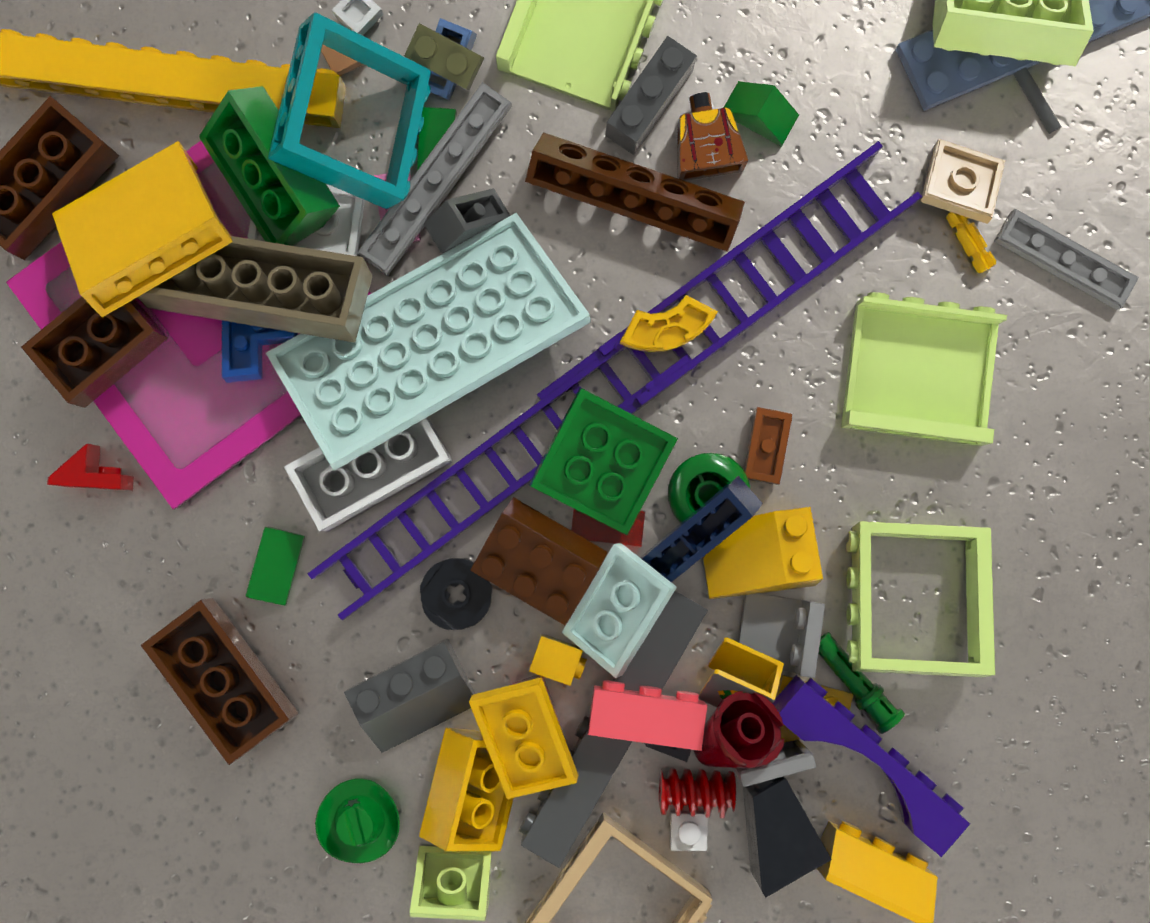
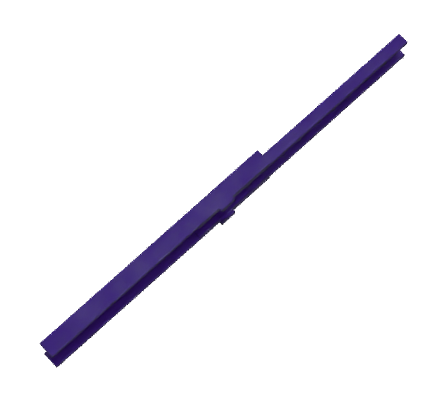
M879 141L647 312L650 314L665 312L677 302H681L685 295L688 296L689 293L708 281L740 323L722 338H719L709 325L703 331V334L712 345L693 359H691L682 346L672 349L679 361L660 374L643 351L631 349L620 344L627 328L539 392L537 394V398L540 400L538 403L307 573L311 579H316L340 561L345 568L343 571L356 589L360 588L364 595L338 614L339 618L345 620L529 483L543 457L520 426L543 411L556 430H558L562 421L550 404L569 390L576 396L581 387L578 383L597 369L600 370L623 401L617 407L633 415L912 207L922 198L919 192L913 194L890 212L857 170L877 155L883 147ZM843 179L876 221L875 224L864 232H861L830 191L832 187ZM815 200L849 242L836 253L832 251L802 212L805 207ZM786 221L791 223L821 262L820 265L807 274L774 232ZM759 241L762 242L793 283V285L778 296L745 255V252ZM732 261L736 262L767 303L750 317L745 314L716 276V273ZM626 348L651 380L633 395L630 394L607 363ZM512 432L538 465L519 480L514 478L492 448ZM484 453L509 485L507 489L489 502L464 470L465 467ZM454 475H457L480 506L479 510L460 524L435 492L438 487ZM426 496L452 529L432 545L429 544L406 513L407 510ZM397 518H399L422 550L421 553L402 567L377 534ZM368 539L393 572V574L374 588L370 586L348 556L349 553Z

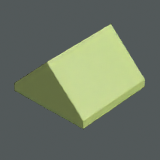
M419 846L410 917L485 921L489 906L492 851H444L436 846Z

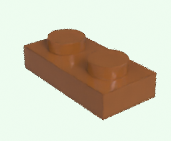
M760 407L755 408L744 472L748 479L775 485L780 484L793 414Z

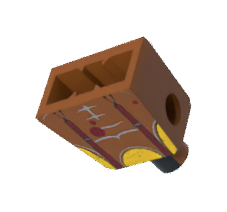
M702 92L690 96L691 113L681 115L677 125V178L687 181L743 172L747 165L748 157L731 110L729 108L712 109L710 93Z

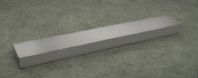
M482 82L409 181L410 190L407 197L390 207L357 254L388 276L425 226L423 223L437 210L511 109L512 103Z

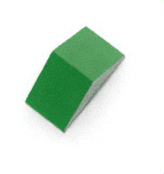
M738 81L723 107L731 110L733 118L737 123L781 147L799 117L797 111L776 86Z

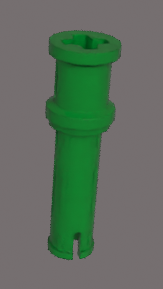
M830 632L823 634L820 638L818 654L856 697L854 700L856 707L859 710L864 709L877 724L876 730L879 734L892 729L904 717L905 713L903 710L894 707L883 694L884 688L881 685L873 684L863 672L852 671V662H849V655L831 636Z

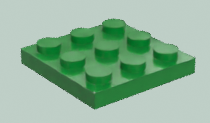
M580 387L529 485L628 535L678 438Z

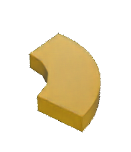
M687 295L676 307L663 313L650 314L637 310L620 344L645 352H661L681 347L705 331L718 311Z

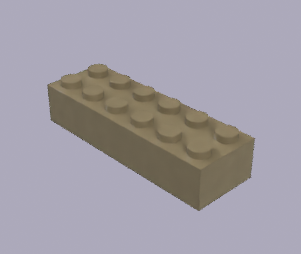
M231 236L232 243L137 297L147 308L355 343L373 275L363 257Z

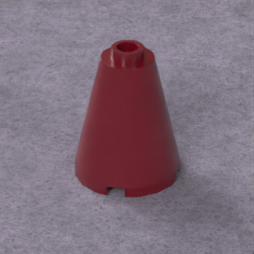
M743 691L735 692L725 697L719 703L705 723L702 751L694 750V754L698 761L707 767H763L776 759L783 748L784 738L781 739L780 728L783 726L782 717L774 704L763 695L758 693L750 694Z

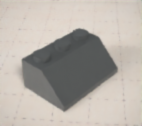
M446 639L352 686L344 694L360 726L381 753L470 709L469 700L475 692L449 639Z

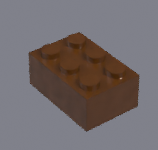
M80 297L22 345L21 348L67 403L86 408L165 342L168 337L136 299L102 318L83 297Z
M513 497L501 513L470 571L566 626L599 571L608 552Z

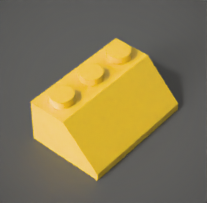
M445 728L419 833V837L444 851H501L514 798H506L481 732L457 728Z
M828 821L820 840L832 860L817 868L825 880L915 923L934 922L938 877L927 868L928 861L908 852L906 857L894 852V845L875 836L872 842L860 836L862 830L845 821H841L840 826Z

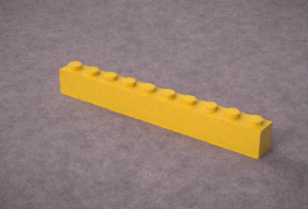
M1 29L0 86L214 113L228 90L263 86L279 110L290 64H282L281 68L267 66V64L258 60H247L246 63L232 62L231 59L219 55H213L211 59L199 58L195 54L186 51L167 54L147 46L141 47V50L128 49L126 46L115 42H107L103 46L92 44L90 41L81 38H71L70 41H63L43 33H37L35 37L23 36L21 33L10 29ZM324 68L316 69L304 124L341 129L346 87L341 76L337 75L336 72Z

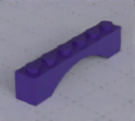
M795 675L773 702L782 717L783 724L803 741H822L842 745L863 754L879 765L893 786L900 805L902 822L916 837L942 858L970 825L960 814L964 808L947 793L942 798L933 790L937 785L919 770L914 775L909 771L906 766L910 762L892 747L888 752L879 745L882 738L866 724L861 729L851 721L855 715L843 704L837 701L833 706L823 698L828 692L816 681L809 678L805 682Z

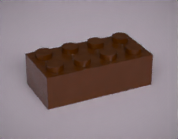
M51 96L0 150V246L5 251L24 261L55 228L56 224L52 213L83 196L120 156Z
M214 598L198 601L141 644V647L228 765L240 759L299 714Z

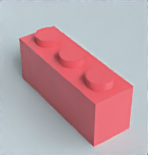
M603 680L602 686L594 685L588 735L702 751L708 705L703 700H698L699 694L677 691L676 697L661 695V688L640 686L639 691L625 690L624 683Z

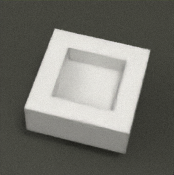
M341 0L332 9L334 16L343 25L362 36L383 15L382 9L373 0Z
M670 810V850L707 851L708 818L705 817L704 811H697L695 817H691L689 811H682L680 816H676L675 810Z

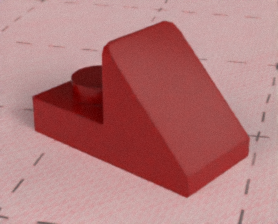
M85 444L48 477L47 485L133 491L134 476L121 475L122 468L99 466L100 446Z

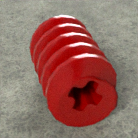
M675 768L669 769L666 778H664L661 769L659 778V808L661 815H666L669 805H673L676 816H680L683 807L688 806L691 817H695L700 806L703 807L705 817L710 818L713 807H717L720 819H724L728 808H732L733 812L735 811V773L728 771L723 781L721 773L718 770H714L708 780L705 770L700 769L694 780L690 769L685 768L680 779Z

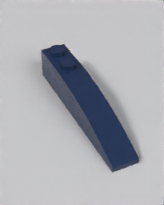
M737 476L640 558L667 580L673 582L751 519L763 503L745 482Z

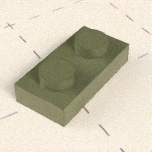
M420 23L404 57L430 69L466 90H470L484 60V57Z

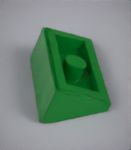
M273 527L264 528L246 592L247 598L286 606L305 536Z

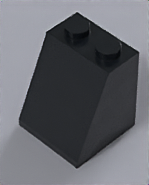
M784 776L743 787L750 871L765 898L832 860Z

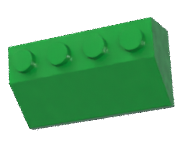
M259 86L228 90L202 130L199 138L265 242L293 246L324 227L340 205L326 183L268 159L279 110L265 88Z

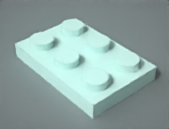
M622 543L614 544L562 633L613 677L623 676L677 587Z

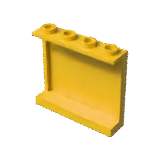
M179 141L52 213L79 293L102 318L233 242L229 232L218 219L196 173L197 165Z

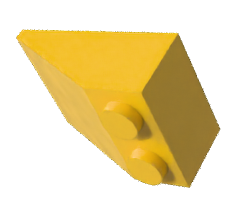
M811 507L755 515L702 557L709 599L813 587L823 580Z

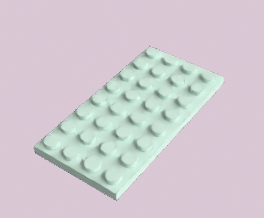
M514 213L368 295L355 343L299 334L268 351L266 354L327 461L335 471L591 322L588 311L517 213Z

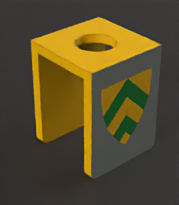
M725 637L709 661L708 667L713 669L714 672L701 690L699 699L717 707L725 697L735 692L743 691L750 694H761L773 703L776 698L784 663Z

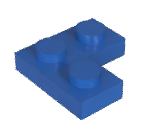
M222 320V378L226 383L263 379L262 346L284 343L297 336L298 333Z

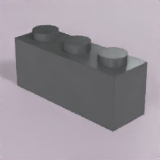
M667 36L607 121L605 136L635 155L692 74L697 55Z

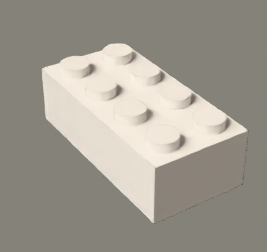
M426 417L335 471L330 466L320 447L284 466L318 530L328 532L453 461L431 421Z

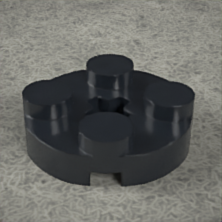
M450 558L436 563L425 574L420 585L422 608L428 619L435 625L446 630H462L476 625L489 611L492 603L493 587L489 581L470 571L474 564L473 561L463 558ZM461 584L465 588L463 594L466 596L464 602L457 600L453 604L448 600L451 594L447 589L450 585L457 587Z

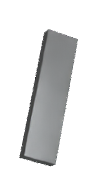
M1013 209L994 241L1116 310L1123 308L1139 278L1017 209Z

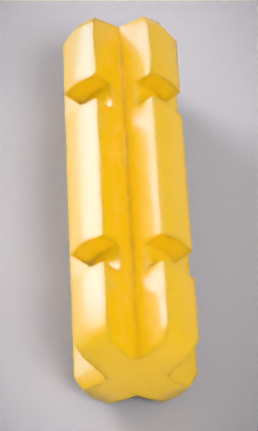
M953 212L948 213L946 219L951 228H956L957 232L955 235L967 256L973 257L974 261L971 263L978 273H983L994 267L996 260L991 251H986L985 248L988 246L975 223H970L968 217Z

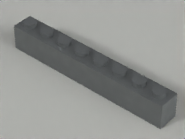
M674 591L623 676L614 677L613 681L624 683L625 690L639 691L640 686L663 689L708 610ZM587 716L582 719L575 732V736L579 737L573 750L569 749L579 775L577 783L541 791L537 798L542 801L540 807L535 814L532 812L527 814L519 829V832L523 833L521 846L558 868L563 863L632 741L588 735L589 717Z

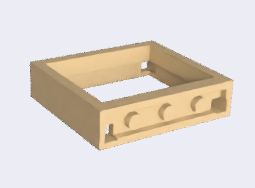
M602 813L525 923L551 922L611 836L691 894L672 923H703L707 919L706 914L712 907L710 903L713 899L706 887L605 813Z

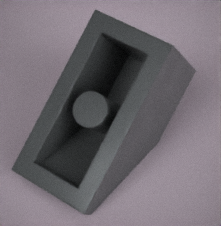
M492 188L446 200L423 224L440 252L445 253L511 215L495 189Z

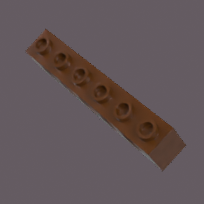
M544 132L532 151L525 182L726 252H728L745 204V201Z

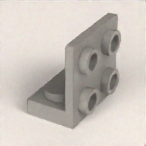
M759 593L745 595L738 642L783 662L782 671L794 672L799 676L815 678L825 604Z

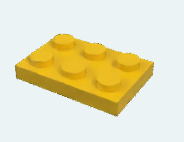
M542 677L471 696L469 700L470 707L507 799L577 783L579 775Z

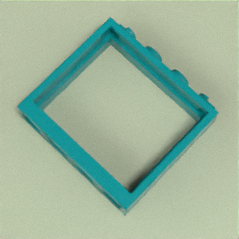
M314 12L299 26L268 159L382 208L388 209L398 204L407 197L410 190L408 177L410 168L417 157L415 144L417 135L421 132L424 124L422 111L431 91V87L428 85L431 70ZM322 44L407 85L386 181L299 144Z

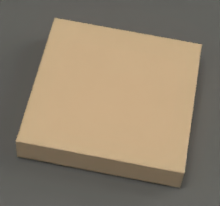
M938 139L933 148L920 202L988 224L993 218L1005 160Z

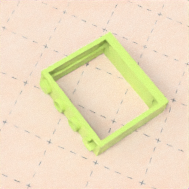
M860 521L853 526L852 531H849V542L846 543L847 552L852 553V567H848L846 575L847 588L852 589V603H848L846 611L847 624L852 625V640H848L846 652H849V662H852V671L982 678L994 676L995 648L991 528ZM871 536L965 541L968 663L872 658Z

